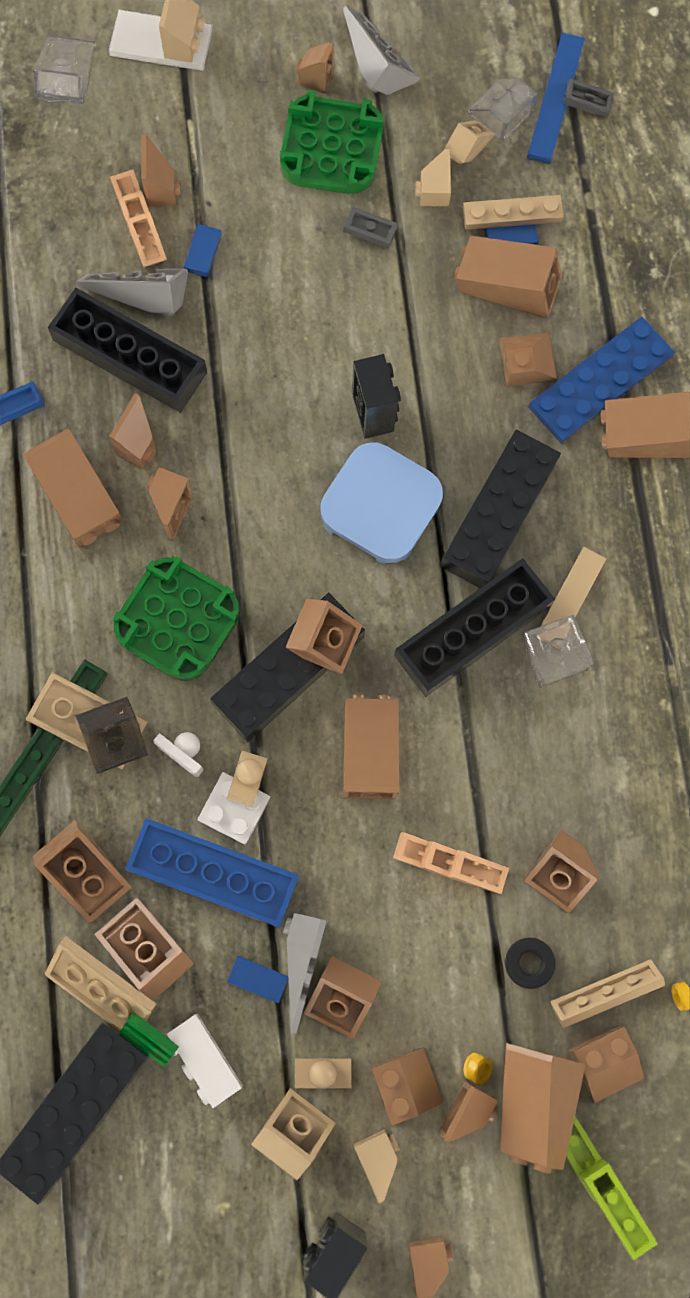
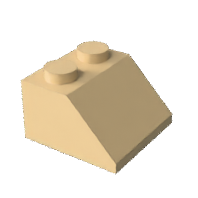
M165 0L159 24L164 58L192 63L194 53L199 52L200 38H198L199 32L204 30V17H201L200 6L193 0Z
M290 1088L251 1145L298 1180L312 1163L336 1123Z

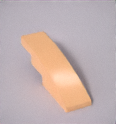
M134 170L111 176V183L143 268L167 261Z
M400 833L393 856L395 860L497 894H502L509 871L508 867L433 841H426L407 833Z

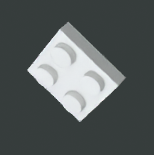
M222 772L197 821L246 846L271 796L258 790L253 807L228 800L227 796L233 777Z

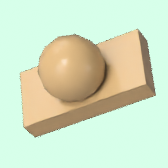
M245 751L241 752L227 796L228 800L253 807L267 758Z
M295 1058V1088H351V1058Z

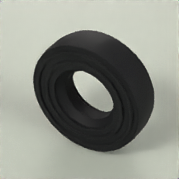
M520 939L512 944L507 951L505 957L507 974L520 987L528 989L542 987L549 982L555 971V956L551 948L539 939ZM526 952H533L540 958L541 966L535 974H526L520 967V958Z

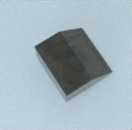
M128 697L75 715L97 774L148 755L136 715Z

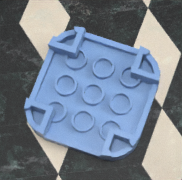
M366 443L357 447L351 453L324 494L321 501V519L325 529L331 535L335 533L375 557L376 562L386 565V563H396L403 559L405 561L411 555L413 548L436 512L439 511L443 498V488L439 479L432 472L395 450L380 443Z

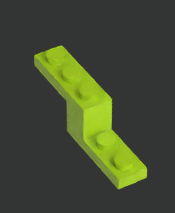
M575 1116L566 1158L589 1196L599 1205L627 1253L634 1261L658 1243L611 1166L600 1157Z

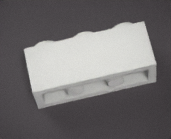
M195 1014L167 1033L169 1039L179 1046L174 1056L178 1054L181 1056L185 1063L181 1067L190 1081L195 1079L200 1089L197 1090V1093L205 1105L210 1103L212 1108H214L243 1087L199 1014Z

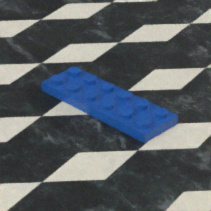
M640 317L531 401L528 408L553 436L562 443L600 414L601 410H605V400L619 399L673 357L675 351L643 317Z
M145 818L125 868L129 872L279 928L299 878L298 874Z

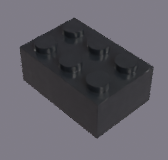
M384 354L353 361L352 396L365 439L394 432L395 422H398L397 412H399L398 402L401 401L398 386H393L391 379L394 378L391 362H386Z
M336 1212L333 1218L327 1216L319 1230V1241L317 1244L311 1242L303 1256L304 1266L302 1270L304 1271V1282L326 1298L339 1297L368 1249L365 1231Z

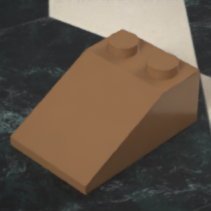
M76 820L33 855L35 867L89 924L132 888L127 879Z
M135 898L94 934L139 991L152 1001L194 965L186 953L138 898Z

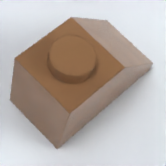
M328 42L308 49L304 58L299 59L296 66L299 85L324 94L326 93L334 75V43Z
M442 1236L408 1242L416 1298H433L449 1274L448 1263L453 1262L450 1244H445Z

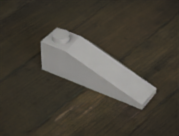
M345 5L343 12L360 72L367 81L366 86L374 93L379 91L389 95L417 83L420 77L405 58L402 57L400 59L393 53L395 47L378 36L380 31L362 12Z
M156 269V273L142 275L141 270L126 273L122 277H119L117 272L86 274L77 280L76 283L78 287L147 312L159 313L160 316H171L183 305L188 269Z
M294 913L293 919L287 918L283 934L288 935L287 959L292 1033H297L327 922L326 920Z

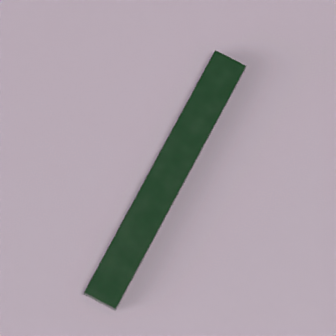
M84 659L70 682L95 694L108 673ZM40 727L0 784V836L64 742L63 739Z

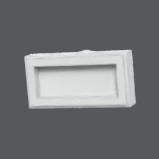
M190 732L182 733L176 737L174 744L160 733L153 740L160 750L193 776L199 777L204 771L202 766L192 759L200 750V741L195 734Z

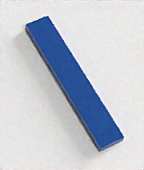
M562 32L527 155L529 159L548 164L551 163L566 109V104H563V100L566 97L564 95L567 89L566 83L569 78L574 79L585 40L584 37Z

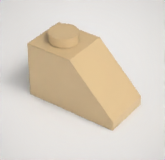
M477 120L458 123L444 150L450 149V158L457 163L470 162L488 144L495 133Z
M450 149L443 150L421 171L420 181L415 182V196H420V206H449L451 196Z
M385 1129L354 1144V1148L378 1203L385 1200L398 1162L395 1152L400 1150L394 1135L390 1134L387 1136Z

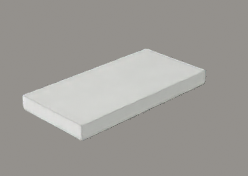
M118 10L109 48L110 56L204 70L212 33L211 24L204 23L203 32H199V52L194 53L193 62L191 63L164 58L159 30L161 16Z

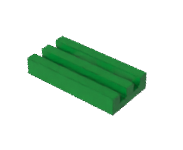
M134 1012L119 1031L121 1036L162 1067H165L179 1048L177 1044Z

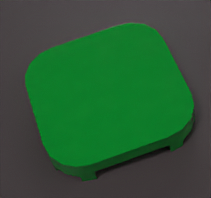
M306 91V95L297 98L294 102L291 100L280 151V170L284 178L291 184L306 188L345 194H358L365 191L372 185L376 175L383 135V114L372 105L371 100L363 98V103L316 97V91Z
M172 556L156 561L152 560L145 567L146 572L119 612L116 611L113 618L114 634L119 644L131 654L174 679L192 681L202 676L209 668L236 626L239 618V603L234 591L227 585L223 586L184 563L181 558Z

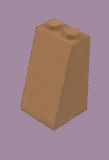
M470 236L468 244L463 247L462 262L460 266H457L454 278L462 293L543 318H549L562 273L557 248Z
M690 392L605 400V410H601V424L606 425V434H602V447L608 450L609 457L690 458Z
M69 428L23 453L33 474L78 547L93 543L97 536L104 532L114 531L123 522L119 511Z
M361 694L350 695V698H345L343 798L397 799L399 795V699H393L391 695H378L377 699H366V695Z
M507 1043L505 1050L500 1152L511 1155L510 1161L522 1165H527L529 1161L534 1163L533 1169L549 1174L551 1169H564L586 1064Z

